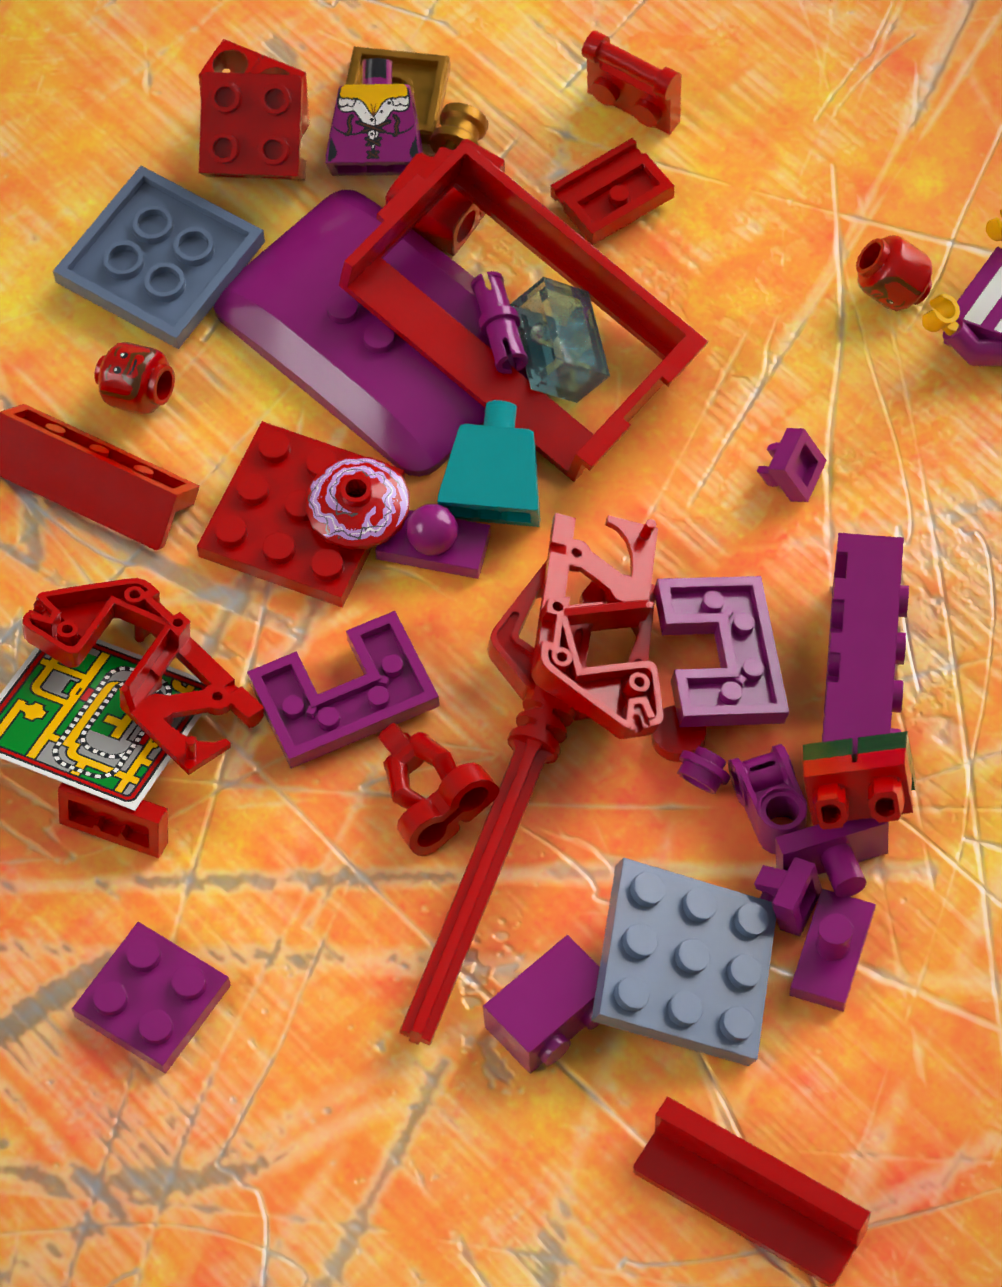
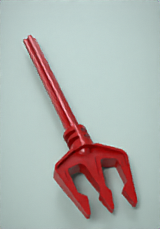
M547 560L499 620L490 636L487 648L489 658L523 700L524 711L516 716L518 727L513 728L507 738L508 745L513 750V755L500 784L499 794L493 801L399 1031L401 1035L409 1037L408 1041L417 1045L420 1042L427 1045L432 1043L544 764L554 763L559 758L561 753L559 743H562L567 738L565 727L570 726L574 720L591 719L535 684L531 673L534 647L519 637L536 599L542 597ZM591 581L582 592L579 604L603 602L605 604V590ZM651 584L649 601L654 602L655 605V585ZM654 607L645 621H640L637 627H631L636 640L628 663L646 661L649 658ZM590 623L570 626L582 668L587 667L586 660L591 632H589Z

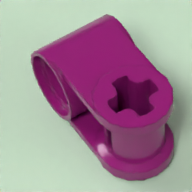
M783 744L774 745L770 753L745 761H741L737 757L728 760V770L734 791L739 802L746 810L758 842L763 849L776 855L775 837L807 828V802L796 780L793 765ZM787 817L793 822L779 825L772 822L771 819Z

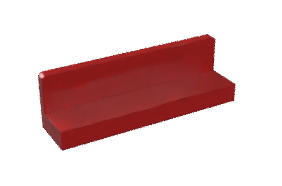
M26 404L0 411V477L151 549L159 550L165 546L175 512L190 507L195 503L200 486Z
M668 1096L655 1114V1132L633 1165V1172L636 1176L829 1287L837 1283L868 1230L871 1214L869 1210Z

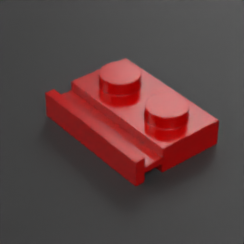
M633 138L550 185L552 199L559 201L564 207V213L592 245L674 198V184L646 152L642 154L637 148V142Z

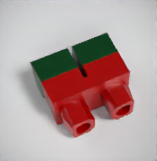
M908 731L858 737L857 762L852 738L803 745L804 782L813 825H819L821 829L826 830L842 828L847 821L873 818L879 823L898 821L901 814L913 813L912 790H915L916 777Z

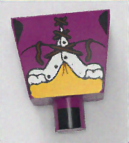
M383 58L366 59L362 62V84L342 85L338 89L326 151V165L332 176L400 175L417 153H423L414 96L410 85L392 84V61Z

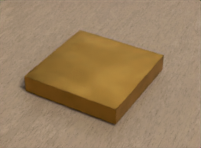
M354 46L346 85L362 84V62L364 60L383 58L392 61V84L410 85L416 106L421 143L430 145L432 133L439 127V116L443 108L451 67L450 56Z

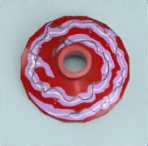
M348 457L329 464L314 477L306 493V515L313 530L327 543L346 550L369 549L386 543L402 529L410 513V492L402 475L388 463L371 457ZM354 491L365 492L364 495L357 498L348 495Z

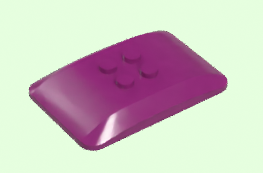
M339 190L327 196L243 268L224 289L214 304L215 315L224 326L395 467L403 469L406 474L411 476L429 475L450 458L460 425H484L485 408L338 286L344 261L381 224L376 219V215L382 209L380 205L355 190ZM411 229L383 259L491 348L489 339L483 336L479 327L481 313L475 293L471 288V282L475 277ZM509 354L507 356L509 363L516 369L513 356ZM525 366L518 372L530 381L527 367Z

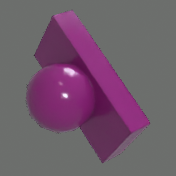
M425 504L415 510H410L402 529L386 543L376 546V559L479 579L491 536V528L487 524L456 519L448 508L439 504Z

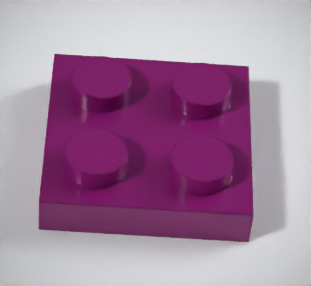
M138 921L72 1007L75 1018L166 1074L230 988L231 984L228 976Z

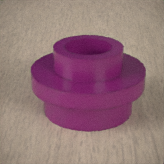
M698 746L694 753L683 750L679 757L682 764L677 774L687 782L708 793L716 794L720 785H727L731 778L723 770L727 762L706 748Z

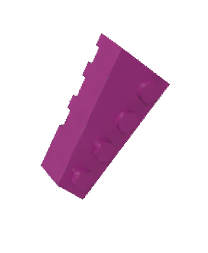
M838 533L832 587L822 742L852 738L856 762L858 737L901 732V729L891 728L892 712L901 713L904 686L903 680H894L895 664L904 665L906 633L897 632L898 617H907L909 586L901 585L903 537Z

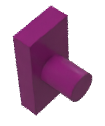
M873 818L847 821L842 828L823 830L819 825H814L775 837L776 868L788 871L794 857L815 863L818 875L827 874L836 896L842 898L853 896L862 891L867 883L858 862L888 854L889 822L879 823Z
M821 890L791 983L789 996L844 1012L875 913L876 904L850 896L845 898L838 897L833 891Z

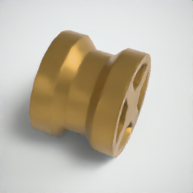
M460 102L449 103L442 109L439 116L441 126L432 133L430 147L436 153L440 147L454 150L464 139H469L478 144L477 141L483 139L489 127L488 120L481 111L471 105Z

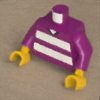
M995 217L987 222L985 231L992 240L1002 241V221ZM997 246L958 301L948 294H941L929 301L931 308L935 310H931L922 316V326L925 330L937 332L942 329L944 331L943 343L952 347L971 366L1002 367V248Z

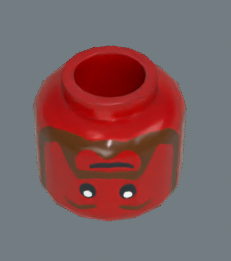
M889 235L881 239L876 238L870 241L858 256L856 270L859 287L865 294L887 309L901 311L912 305H917L925 300L931 291L932 261L926 253L903 237Z
M122 342L114 345L108 350L106 355H103L98 360L94 379L99 386V393L106 404L138 414H149L159 406L164 405L171 397L174 389L175 374L173 368L169 365L167 357L161 351L130 342Z

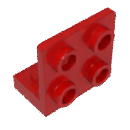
M204 72L201 83L198 173L206 177L305 180L306 160L300 157L302 77L299 75Z

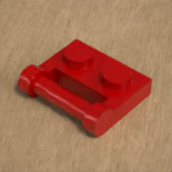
M593 30L586 38L581 51L582 57L587 59V92L593 95L600 103L607 106L613 105L634 116L642 125L655 127L670 135L681 119V73L667 66L660 69L611 44L610 37L597 30Z

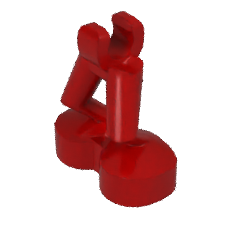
M394 722L379 734V739L391 753L383 762L391 799L397 805L407 809L398 820L397 830L414 854L428 856L437 851L460 830V825L458 824L460 820L465 823L473 820L497 798L499 787L481 765L466 763L457 767L451 752L430 738L428 734L417 732L411 736L406 732L403 733L401 728ZM424 762L434 766L442 781L439 788L427 799L411 789L409 775Z

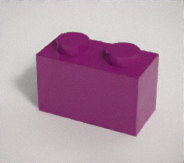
M567 934L483 1005L485 1028L530 1074L542 1063L546 1066L554 1064L569 1049L571 1045L570 1039L584 1027L592 1030L600 1025V1023L591 1021L599 966Z

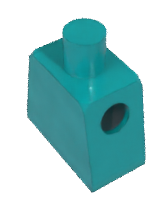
M501 400L489 401L486 403L484 425L463 424L458 428L437 501L439 505L448 508L456 519L540 527L541 518L534 431L515 428L517 406L511 402Z

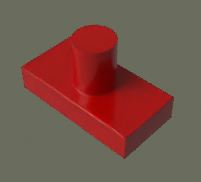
M61 783L58 787L59 824L158 859L160 858L168 844V808L142 800L134 811L65 783Z

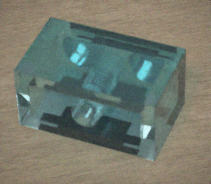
M542 277L510 304L511 307L518 311L521 320L518 331L528 356V363L525 367L532 390L577 403L610 377L588 291Z

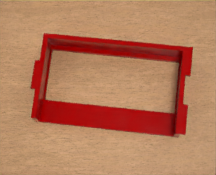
M465 140L426 179L416 174L377 213L376 219L381 224L344 261L338 285L484 408H486L487 402L493 400L507 401L517 406L515 428L534 431L536 451L573 482L578 479L585 468L591 471L629 430L631 426L629 421L663 384L669 386L708 343V340ZM453 187L662 359V362L594 434L544 392L532 389L530 381L511 365L512 373L504 374L498 372L491 348L383 259Z

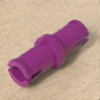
M488 271L491 290H487L482 273L471 282V288L475 293L481 313L479 327L483 336L489 339L497 371L510 374L512 370L507 357L509 354L513 356L517 371L522 370L528 363V356L518 331L521 320L518 311L510 305L502 274L496 271Z

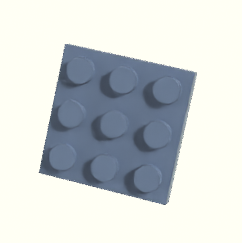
M140 166L53 270V275L57 284L179 349L211 310L224 289L243 270L265 243L264 230L155 172Z
M623 858L615 865L591 1021L742 1065H751L758 1060L776 916L772 902Z

